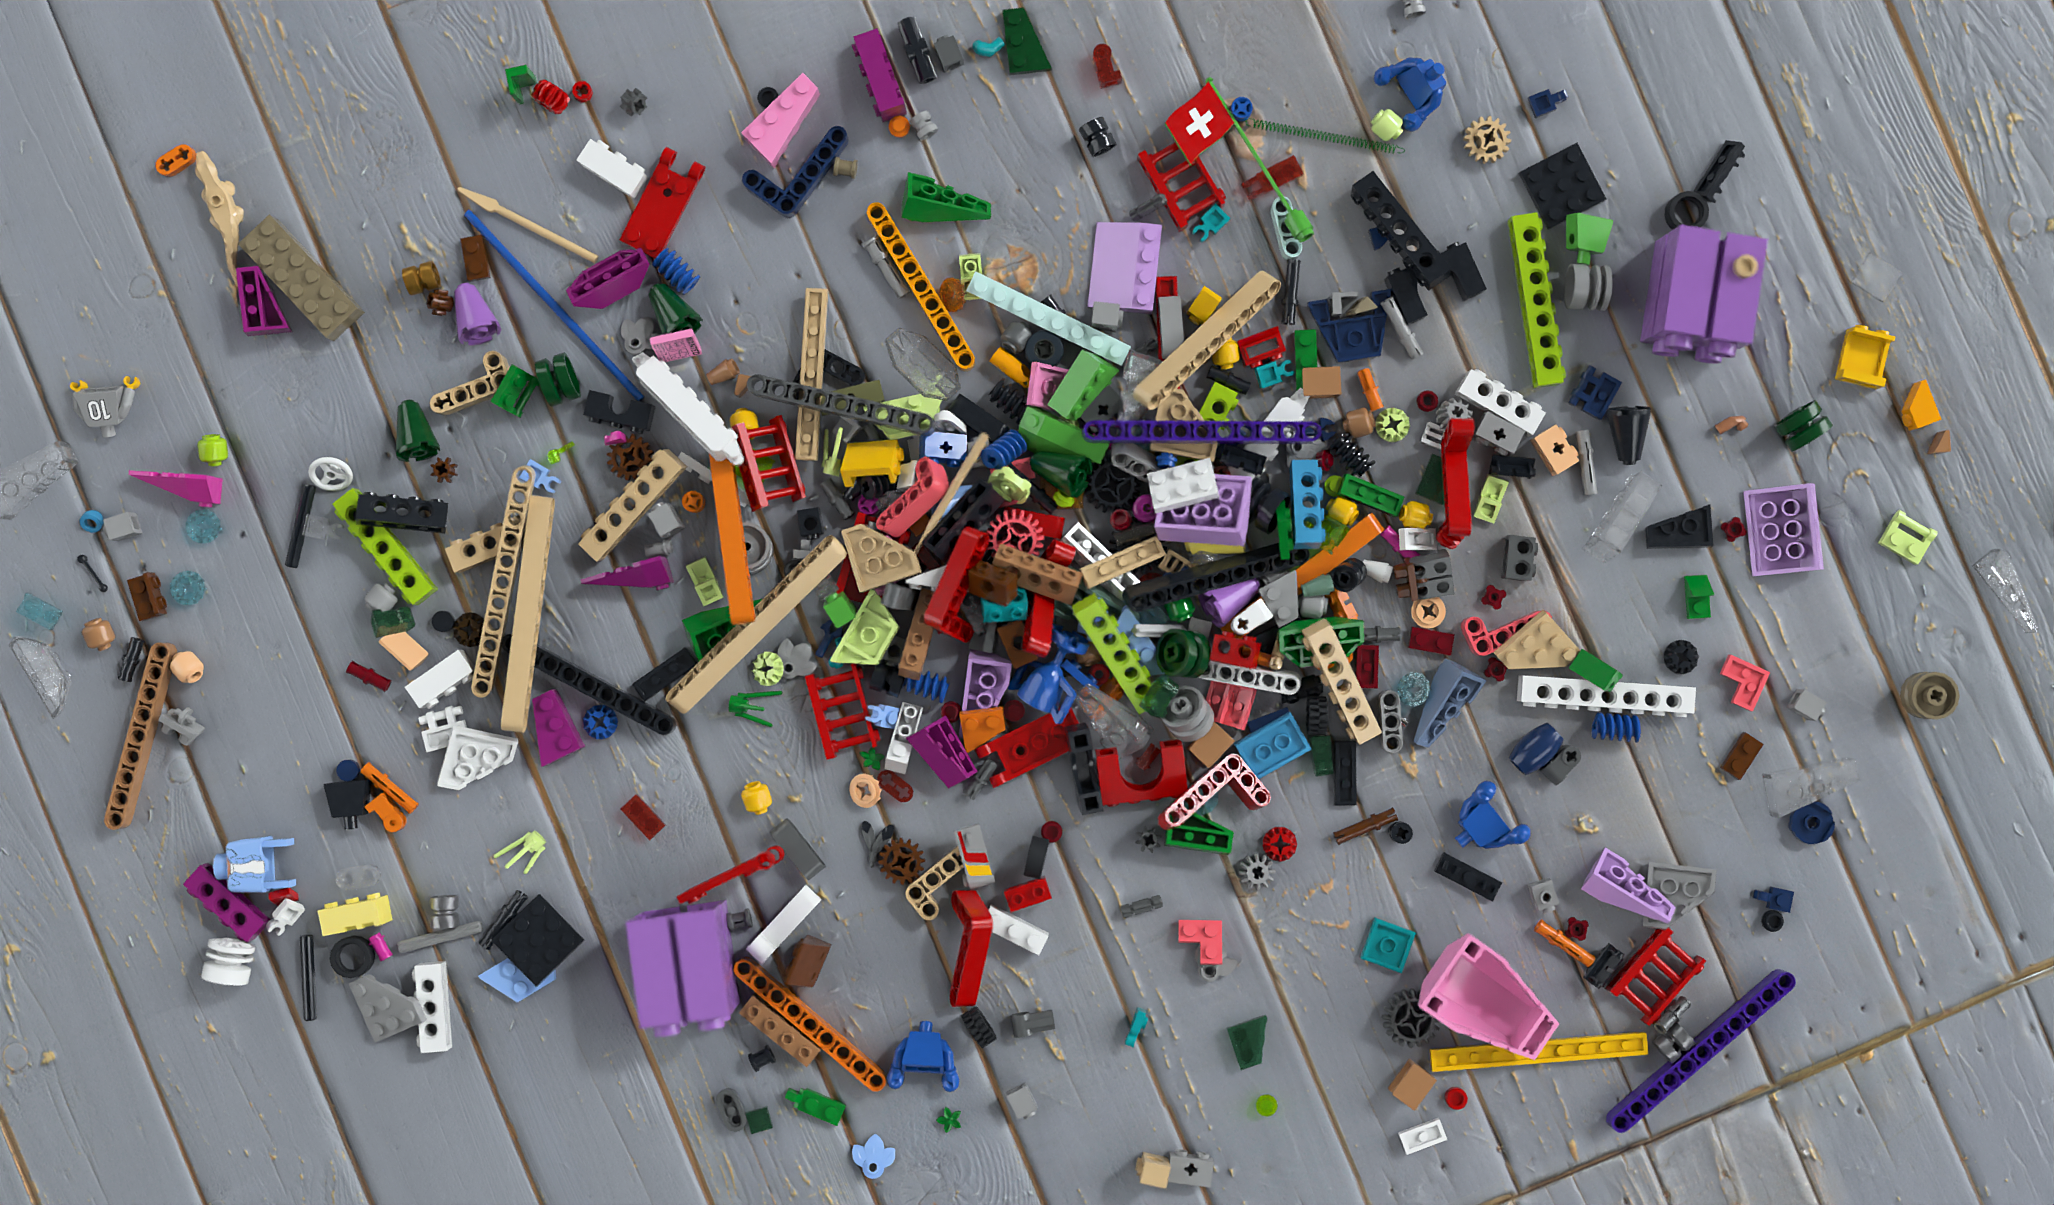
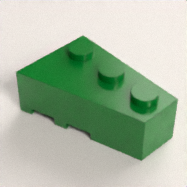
M1194 812L1181 825L1171 830H1166L1164 846L1229 855L1232 850L1234 832ZM1168 814L1169 821L1173 823V817Z

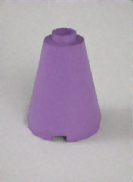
M469 283L458 285L454 295L457 334L460 343L464 344L463 341L468 342V345H479L492 340L493 334L497 333V336L500 334L501 327L474 285Z
M1254 578L1199 594L1198 599L1207 616L1211 614L1214 618L1211 622L1215 626L1222 628L1258 593L1260 585L1258 580Z

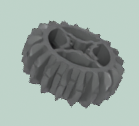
M1403 989L1401 992L1402 997L1394 993L1396 1000H1387L1391 1007L1384 1006L1383 1008L1386 1012H1389L1382 1015L1384 1020H1388L1383 1023L1384 1028H1389L1386 1034L1388 1036L1393 1035V1042H1397L1400 1039L1399 1045L1402 1047L1406 1042L1409 1048H1413L1414 1042L1417 1047H1421V1040L1428 1044L1427 1036L1430 1035L1432 1038H1435L1436 1035L1432 1030L1439 1031L1440 1027L1435 1025V1023L1441 1021L1426 1011H1415L1413 1006H1411V1002H1419L1421 990L1416 994L1414 989H1410L1408 995L1406 990ZM1403 1005L1404 1011L1402 1015L1395 1019L1397 1010ZM1410 1012L1416 1017L1415 1021L1412 1022L1413 1025L1407 1020ZM1428 1017L1426 1026L1420 1031V1023ZM1396 1026H1409L1412 1035L1399 1032Z

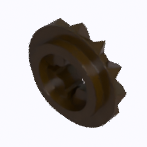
M476 613L462 614L455 620L456 622L453 626L454 637L459 644L467 647L479 645L484 618ZM471 622L472 628L479 630L471 632L470 636H468V632L462 630V628L468 627Z

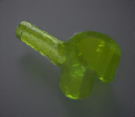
M571 441L559 449L550 450L547 454L550 464L560 462L559 454L575 445L574 442Z

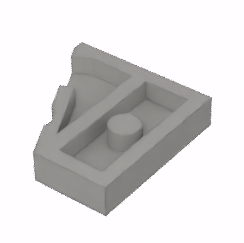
M1296 570L1258 589L1264 603L1273 614V619L1278 628L1298 618Z

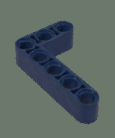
M841 126L832 127L785 191L755 170H748L743 174L742 182L745 188L783 217H794L832 167L836 156L839 157L846 148L849 140L846 130ZM839 133L844 135L842 141H833V137L835 134ZM823 151L831 152V156L828 159L820 158V154ZM817 168L818 173L816 176L810 177L807 175L808 170ZM752 177L758 178V183L754 186L748 185V180ZM798 185L806 187L805 191L801 194L795 193V188ZM768 190L776 191L775 196L770 199L765 197V193ZM786 202L793 204L792 209L789 211L782 210V206Z

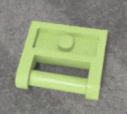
M1898 510L1878 544L1914 565H1918L1938 532L1932 528L1924 527L1905 516L1906 513ZM1902 523L1923 535V539L1920 541L1897 528L1898 525Z

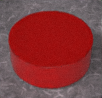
M1451 1087L1446 1091L1445 1102L1450 1108L1460 1110L1466 1106L1468 1097L1463 1089Z

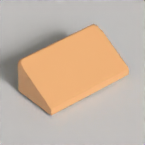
M399 626L393 628L379 640V643L409 671L420 666L428 656V652Z

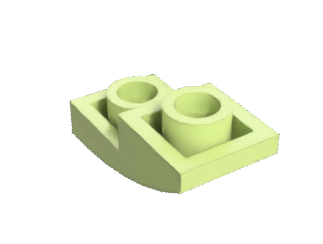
M980 253L959 255L962 299H982L966 291L975 271L982 274Z

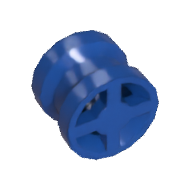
M1238 97L1232 102L1230 111L1237 122H1244L1250 117L1253 106L1248 98Z

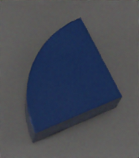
M1376 227L1368 230L1373 249L1376 251L1388 239L1386 237L1383 238L1378 233Z

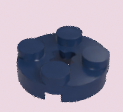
M1803 801L1791 812L1788 828L1799 841L1807 844H1818L1828 840L1834 832L1835 822L1832 817L1833 813L1823 803ZM1813 817H1815L1814 822L1817 823V825L1815 827L1811 826L1809 828L1807 822L1808 819H1812Z

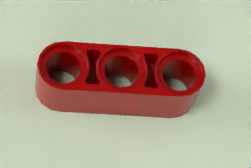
M1004 506L1003 512L1007 510L1009 516H1012V509H1016V515L1020 516V512L1023 509ZM1024 510L1023 517L1027 518L1029 514H1032L1030 521L1033 522L1036 519L1039 521L1035 528H1043V531L1038 533L1039 535L1062 539L1065 523L1064 517ZM1013 522L1018 530H1029L1025 525ZM1005 524L1001 528L1007 529V525Z

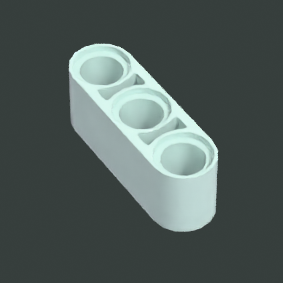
M1278 197L1270 208L1274 229L1282 257L1285 260H1294L1302 251V243L1295 240L1291 232L1284 233L1281 230V225L1285 224L1284 220L1288 211L1287 209L1283 213L1277 211L1276 204H1283ZM1284 197L1289 206L1291 207V209L1293 210L1291 201L1287 197ZM1294 245L1297 253H1288L1286 246Z

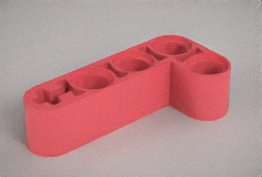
M922 457L916 464L915 472L918 481L880 514L876 521L877 529L897 538L944 497L949 488L945 469L942 465L927 457Z
M1540 611L1527 614L1491 631H1487L1484 622L1479 617H1467L1461 623V631L1470 651L1474 655L1485 656L1493 653L1517 632L1516 626L1519 623L1527 624ZM1471 620L1477 624L1475 632H1471L1468 629V623ZM1500 631L1505 635V641L1502 644L1496 639ZM1480 640L1484 641L1486 645L1483 652L1478 651L1476 647Z

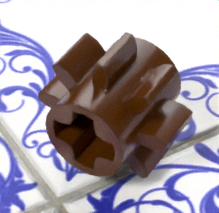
M438 289L434 290V293H429L427 308L433 309L432 315L446 316V312L452 311L454 300L452 296H448V290Z
M438 457V462L435 465H430L434 471L430 475L433 477L438 476L437 482L442 483L444 479L448 483H452L451 478L458 476L455 473V468L458 465L450 464L451 458L447 457L444 462ZM441 468L448 469L447 473H443Z

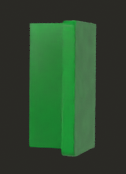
M527 65L505 69L510 95L519 105L524 104L521 88L536 85V76Z

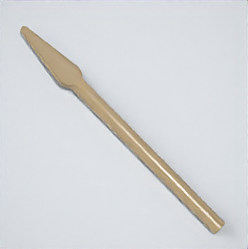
M458 187V191L487 212H495L593 263H596L598 260V255L500 206L497 200Z
M981 433L928 522L926 530L914 550L916 554L923 545L922 541L937 526L989 438L987 434Z

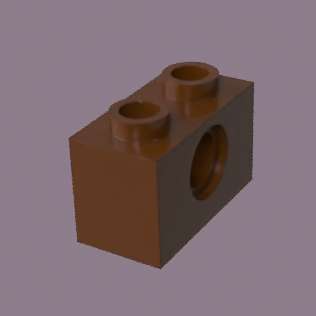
M979 561L968 572V593L1005 607L1017 596L1018 574L983 561Z
M1016 620L997 629L1014 669L1039 659L1038 655L1025 652L1023 649H1017L1014 646V640L1017 637H1024L1025 622L1022 620Z

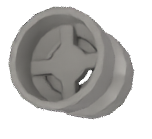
M1402 0V3L1405 4V18H1415L1426 13L1422 0Z
M927 110L915 115L909 121L912 127L917 129V136L921 141L933 136L938 131L936 124L931 122V116Z

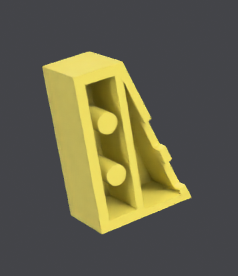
M379 892L366 895L367 899L359 901V897L346 899V904L338 905L337 901L324 904L325 908L318 910L322 935L326 936L354 929L358 930L373 925L379 926L392 921L388 895L380 896Z

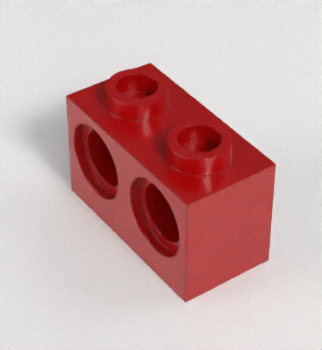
M1222 631V634H1215L1210 660L1256 669L1262 643L1255 642V637L1243 635V639L1235 638V633ZM1224 641L1230 644V650L1227 653H1224L1221 648ZM1246 645L1251 649V654L1247 658L1242 654V649Z
M1045 876L1004 889L1010 912L1052 899Z

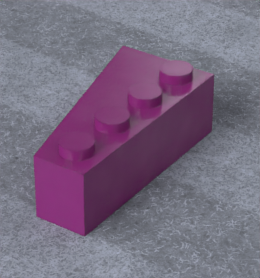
M878 28L853 36L855 44H852L855 57L860 56L862 64H859L862 77L867 76L869 84L866 85L869 97L874 96L876 104L873 105L876 116H881L882 121L886 122L895 116L906 115L905 102L901 96L897 80L894 78L895 76L890 61L887 58L888 56Z

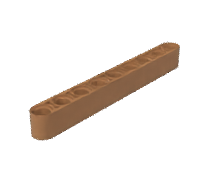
M155 643L149 651L104 817L105 825L111 830L126 828L133 819L158 727L159 717L172 675L170 663L172 657L177 653L176 647L171 643ZM163 647L167 651L164 658L161 656V649ZM157 668H159L161 671V675L159 678L155 676V670ZM151 689L155 691V697L153 699H151L149 696V692ZM145 710H148L150 714L148 720L144 718ZM140 730L144 734V738L142 741H140L138 738V733ZM133 752L138 754L136 762L132 758ZM128 773L132 774L131 783L127 780ZM123 793L127 797V801L125 804L121 800V796ZM117 814L121 817L120 824H117L115 820Z

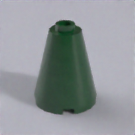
M660 283L651 287L648 296L662 335L693 329L695 334L700 329L701 324L699 322H703L702 317L670 287Z
M414 400L402 401L397 407V459L409 462V458H416L417 462L436 456L438 454L437 450L440 451V445L419 403L414 402Z
M1038 451L1030 459L1031 470L1068 497L1078 498L1089 483L1085 480L1087 474L1091 475L1092 462L1091 459L1085 456Z

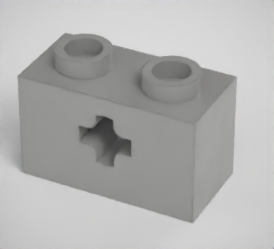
M1094 301L1091 327L1096 330L1116 332L1117 326L1121 327L1123 320V311L1119 310L1120 304Z
M1486 411L1482 414L1474 430L1473 437L1476 438V443L1485 447L1489 445L1495 448L1494 451L1497 454L1510 456L1515 453L1525 430ZM1499 431V436L1502 438L1496 440V435L1493 433Z
M660 502L651 508L652 511L648 513L656 530L663 538L668 539L686 528L674 506L668 503L663 504Z
M1175 1149V1152L1169 1151L1168 1159L1171 1168L1168 1182L1211 1188L1214 1160L1208 1153L1196 1152V1155L1188 1154V1151L1183 1149ZM1190 1163H1193L1194 1167L1191 1168V1171H1188L1187 1167H1189Z

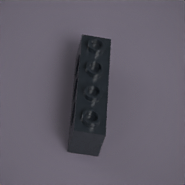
M979 478L922 543L947 565L965 527H972L979 530L1005 500L988 483Z
M364 492V494H358L356 525L445 534L448 503H444L441 499L425 501L420 497L414 496L406 499L399 498L395 494L377 496L374 492ZM383 506L386 508V511L377 513L374 508ZM400 508H405L408 510V514L399 515L396 511ZM426 510L431 515L423 518L419 515V512Z

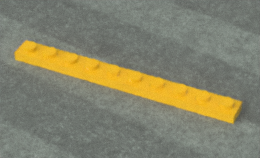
M1644 1031L1549 1039L1535 1060L1492 1044L1431 1048L1429 1051L1431 1071L1437 1072L1648 1055L1647 1033Z

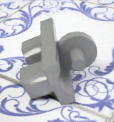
M189 707L183 711L179 708L176 710L172 708L166 714H161L159 717V721L162 722L161 731L167 735H172L175 731L181 733L178 740L186 746L202 734L205 727L196 723V718L191 716L193 709Z

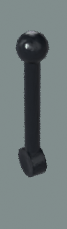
M79 555L77 558L78 562L84 564L99 585V590L106 592L108 586L101 582L88 564L87 556Z

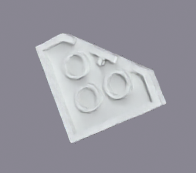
M453 725L437 786L460 790L473 780H479L492 773L499 766L509 764L513 761L518 738Z

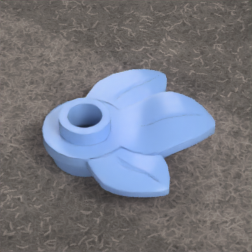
M874 1134L868 1139L865 1147L853 1145L852 1155L854 1162L862 1167L865 1176L870 1179H876L883 1174L884 1168L893 1163L895 1149H884L883 1141L877 1134ZM872 1163L877 1165V1170L871 1172L869 1169Z

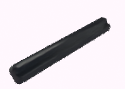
M304 484L302 487L285 566L297 568L316 490V487L313 485Z
M302 935L300 937L303 1018L304 1021H313L317 1018L313 935Z

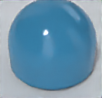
M88 510L81 516L79 522L84 530L98 532L103 526L104 518L100 512ZM87 519L95 521L97 526L91 527L88 524Z

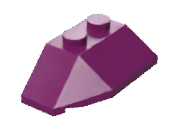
M642 248L621 250L582 271L573 284L566 289V292L574 307L603 309L638 290L650 264Z

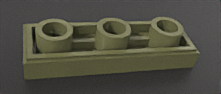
M880 379L832 391L849 396L854 395L857 398L879 403L885 401ZM825 396L821 397V405L825 402ZM845 400L838 402L837 410L845 408ZM821 412L822 416L831 415L828 413Z

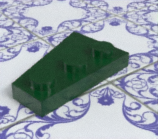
M1024 7L1002 10L1009 75L1052 71V67Z

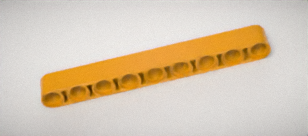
M879 202L871 203L867 208L870 223L956 366L962 371H970L975 365L972 351L886 208ZM876 209L883 212L882 216L878 219L871 216L872 212ZM885 228H892L894 230L893 235L890 237L883 236L882 232ZM902 246L905 248V251L902 255H895L893 253L894 248ZM908 264H913L916 267V270L911 274L904 271L905 266ZM920 282L927 285L926 290L923 292H918L915 289L916 285ZM929 301H936L938 303V307L933 311L928 310L926 305ZM946 319L949 321V325L947 328L941 329L937 326L938 321ZM957 337L960 340V344L957 347H951L948 344L949 339ZM964 355L971 358V363L967 366L959 363L960 358Z

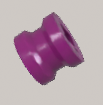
M862 495L859 498L858 507L862 513L871 516L879 511L880 501L878 498L867 500Z

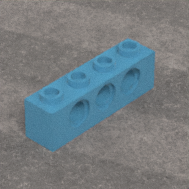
M1292 460L1289 466L1293 549H1319L1322 542H1325V529H1321V521H1324V508H1320V500H1323V488H1319V480L1322 479V468L1318 467V460ZM1308 481L1312 486L1305 487L1301 482ZM1309 501L1313 507L1307 508L1302 502ZM1311 522L1314 527L1307 528L1303 523Z

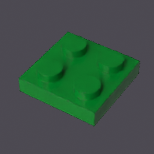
M1283 500L1277 508L1281 560L1290 559L1289 551L1293 550L1290 508H1285V500Z

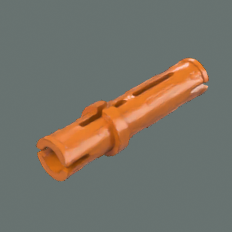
M370 762L361 769L360 773L373 782L376 789L380 788L409 814L419 805L418 802L388 779L389 776L386 773L382 774Z
M1542 919L1536 924L1535 932L1549 940V944L1558 946L1587 968L1595 961L1594 955L1564 936L1560 929H1554Z

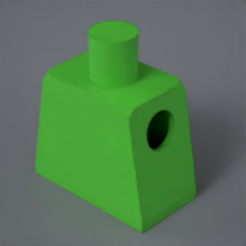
M1582 213L1566 215L1567 250L1578 252L1576 264H1586L1588 266L1590 265L1591 255L1602 254L1605 251L1613 220Z

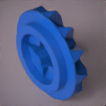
M593 706L586 711L583 718V728L589 736L595 739H606L617 729V715L608 706ZM606 715L603 723L607 729L602 726L595 728L597 722L594 717L602 718Z

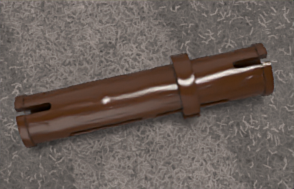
M1392 807L1377 815L1372 814L1368 819L1333 832L1335 838L1344 835L1336 839L1337 844L1341 845L1374 829L1378 831L1381 829V826L1397 821L1398 817L1396 814L1387 817L1395 813L1394 808Z

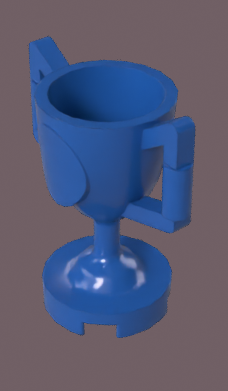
M1052 624L1051 640L1058 647L1053 661L1048 663L1032 661L1017 668L1008 689L1018 690L1017 694L1024 702L1038 710L1051 713L1054 722L1061 724L1077 695L1064 678L1061 663L1067 653L1086 654L1090 644H1087L1088 640L1073 630L1072 633L1065 630L1062 631L1064 626ZM1028 665L1035 667L1036 669L1026 678L1023 684H1019ZM1064 689V691L1067 693V696L1060 710H1058L1057 706L1060 702L1062 691Z

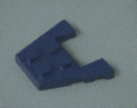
M1391 289L1370 293L1371 300L1377 306L1376 309H1373L1374 314L1341 320H1330L1327 299L1307 302V307L1337 363L1381 356L1387 314L1380 303L1390 298Z

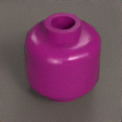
M1145 494L1135 500L1132 511L1138 521L1150 523L1156 520L1157 513H1155L1151 495Z

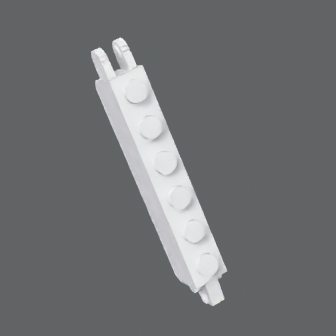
M643 352L632 358L637 368L636 375L640 380V384L716 461H723L727 458L734 466L742 465L744 457L736 440L738 438L737 434L731 428L727 429L724 426L723 420L717 414L713 415L710 412L709 406L703 400L699 401L696 398V393L689 386L686 388L683 385L682 379L676 373L672 374L669 371L670 368L663 360L659 361L654 355L650 358Z
M1300 388L1290 398H1281L1264 421H1303L1305 418L1302 415L1305 411L1303 408L1310 396H1304L1303 389ZM1262 428V435L1270 438L1272 435L1269 428ZM1284 428L1283 433L1287 438H1290V436L1292 435L1289 432L1291 430L1290 428ZM1246 444L1243 449L1267 456L1266 461H1272L1279 452L1276 450L1279 444ZM1229 467L1223 474L1250 476L1252 480L1254 477L1259 478L1261 476L1258 474L1254 476L1252 473L1242 471L1243 468L1241 467L1239 469Z

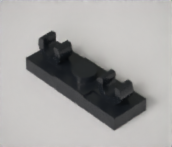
M1726 140L1693 192L1702 195L1707 202L1715 203L1716 200L1713 196L1715 193H1722L1721 183L1728 177L1733 167L1739 166L1736 162L1737 158L1745 157L1744 152H1742L1745 147L1743 143Z
M1444 852L1434 872L1492 902L1503 883Z

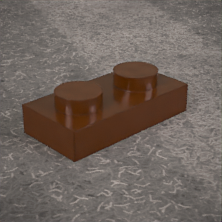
M476 235L460 238L467 280L472 282L491 278L484 237Z
M1743 732L1720 768L1737 780H1741L1764 744L1748 733Z

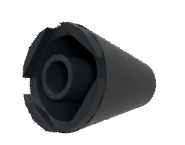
M1619 406L1608 408L1606 414L1618 460L1623 461V465H1635L1636 461L1641 460L1651 407Z

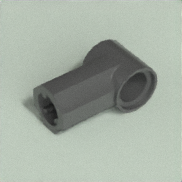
M1052 1010L1035 1013L1019 1012L1010 1015L1015 1038L1030 1036L1034 1032L1055 1029Z

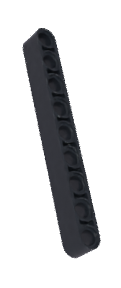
M1275 543L1129 585L1123 590L1122 598L1132 611L1140 612L1302 565L1308 561L1310 553L1308 549H1293L1289 551L1290 559L1281 560L1280 543Z
M512 634L504 636L501 642L503 650L509 654V641L512 639ZM537 644L535 668L658 734L667 735L676 729V720L671 715ZM550 658H553L556 662L553 670L547 667V661ZM569 668H572L575 672L572 680L566 677V671ZM588 678L594 682V687L591 690L585 687V681ZM607 688L613 692L611 700L604 698L603 693ZM626 698L632 702V707L628 711L622 705ZM644 709H648L651 712V718L648 721L644 720L641 716ZM663 719H667L670 722V728L667 731L660 727Z

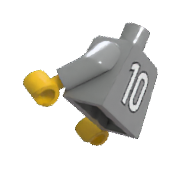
M129 376L124 377L123 381L127 386L126 388L123 385L88 388L87 383L82 380L79 381L80 386L78 387L77 383L71 382L70 388L75 391L73 393V410L86 422L88 427L100 426L102 437L115 436L114 425H118L128 416L135 395L133 389H137L140 386V380L137 377L134 378L132 384H129Z

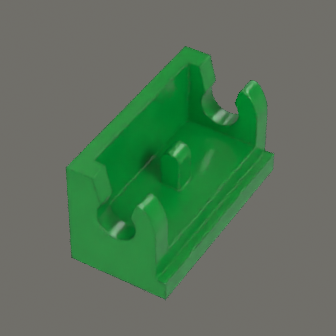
M1584 649L1580 650L1569 667L1570 670L1605 692L1606 690L1611 692L1617 682L1623 677L1618 670Z

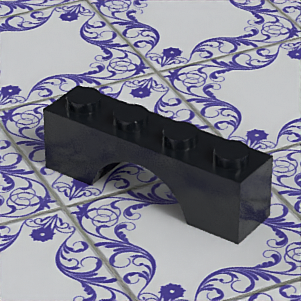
M1085 722L1065 726L1078 808L1082 816L1103 812L1101 793L1093 764V746L1090 729Z

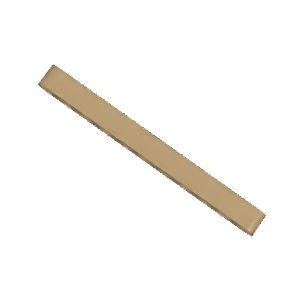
M528 465L518 467L512 475L471 690L477 697H486L495 686L502 650L501 642L505 635L527 523L529 500L535 482V471ZM521 470L529 473L528 481H522L519 478ZM517 491H520L525 495V501L523 503H520L515 499V493ZM512 513L520 515L521 522L519 524L512 522ZM508 534H513L516 537L517 542L515 545L507 542ZM504 555L512 558L513 563L511 566L503 563L502 558ZM500 576L508 579L507 587L499 584L498 579ZM496 597L503 599V608L495 605L494 599ZM492 618L497 619L500 622V628H493L490 620ZM493 640L496 643V649H489L486 641ZM482 661H489L492 664V669H484ZM478 682H485L488 686V690H480L478 687Z
M531 495L529 500L501 718V730L524 733L527 727L555 509V499L552 497Z
M833 535L824 538L754 607L755 622L736 625L668 692L666 701L680 713H687L846 557L848 553L846 547Z

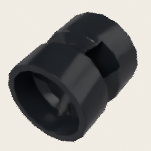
M1104 117L1095 118L1079 128L1084 141L1089 142L1087 147L1092 157L1102 155L1117 145L1112 133H1107L1109 127Z
M1348 558L1335 567L1331 573L1334 587L1342 592L1353 590L1365 580L1367 569L1361 560Z
M879 663L875 666L869 689L878 692L885 690L886 694L898 698L905 677L898 675L899 669L894 668L890 670L888 665Z

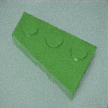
M1081 350L1047 405L1066 419L1076 421L1119 372V369L1101 356Z

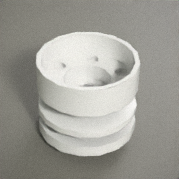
M235 938L209 939L208 947L211 949L206 950V956L215 960L204 962L201 978L206 981L226 985L248 984L251 968L242 963L253 961V956L250 954L255 953V945Z

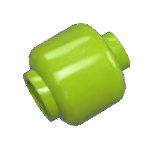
M220 434L203 435L202 439L198 441L199 459L202 462L208 463V466L222 465L221 461L228 458L227 441L225 438L220 437Z

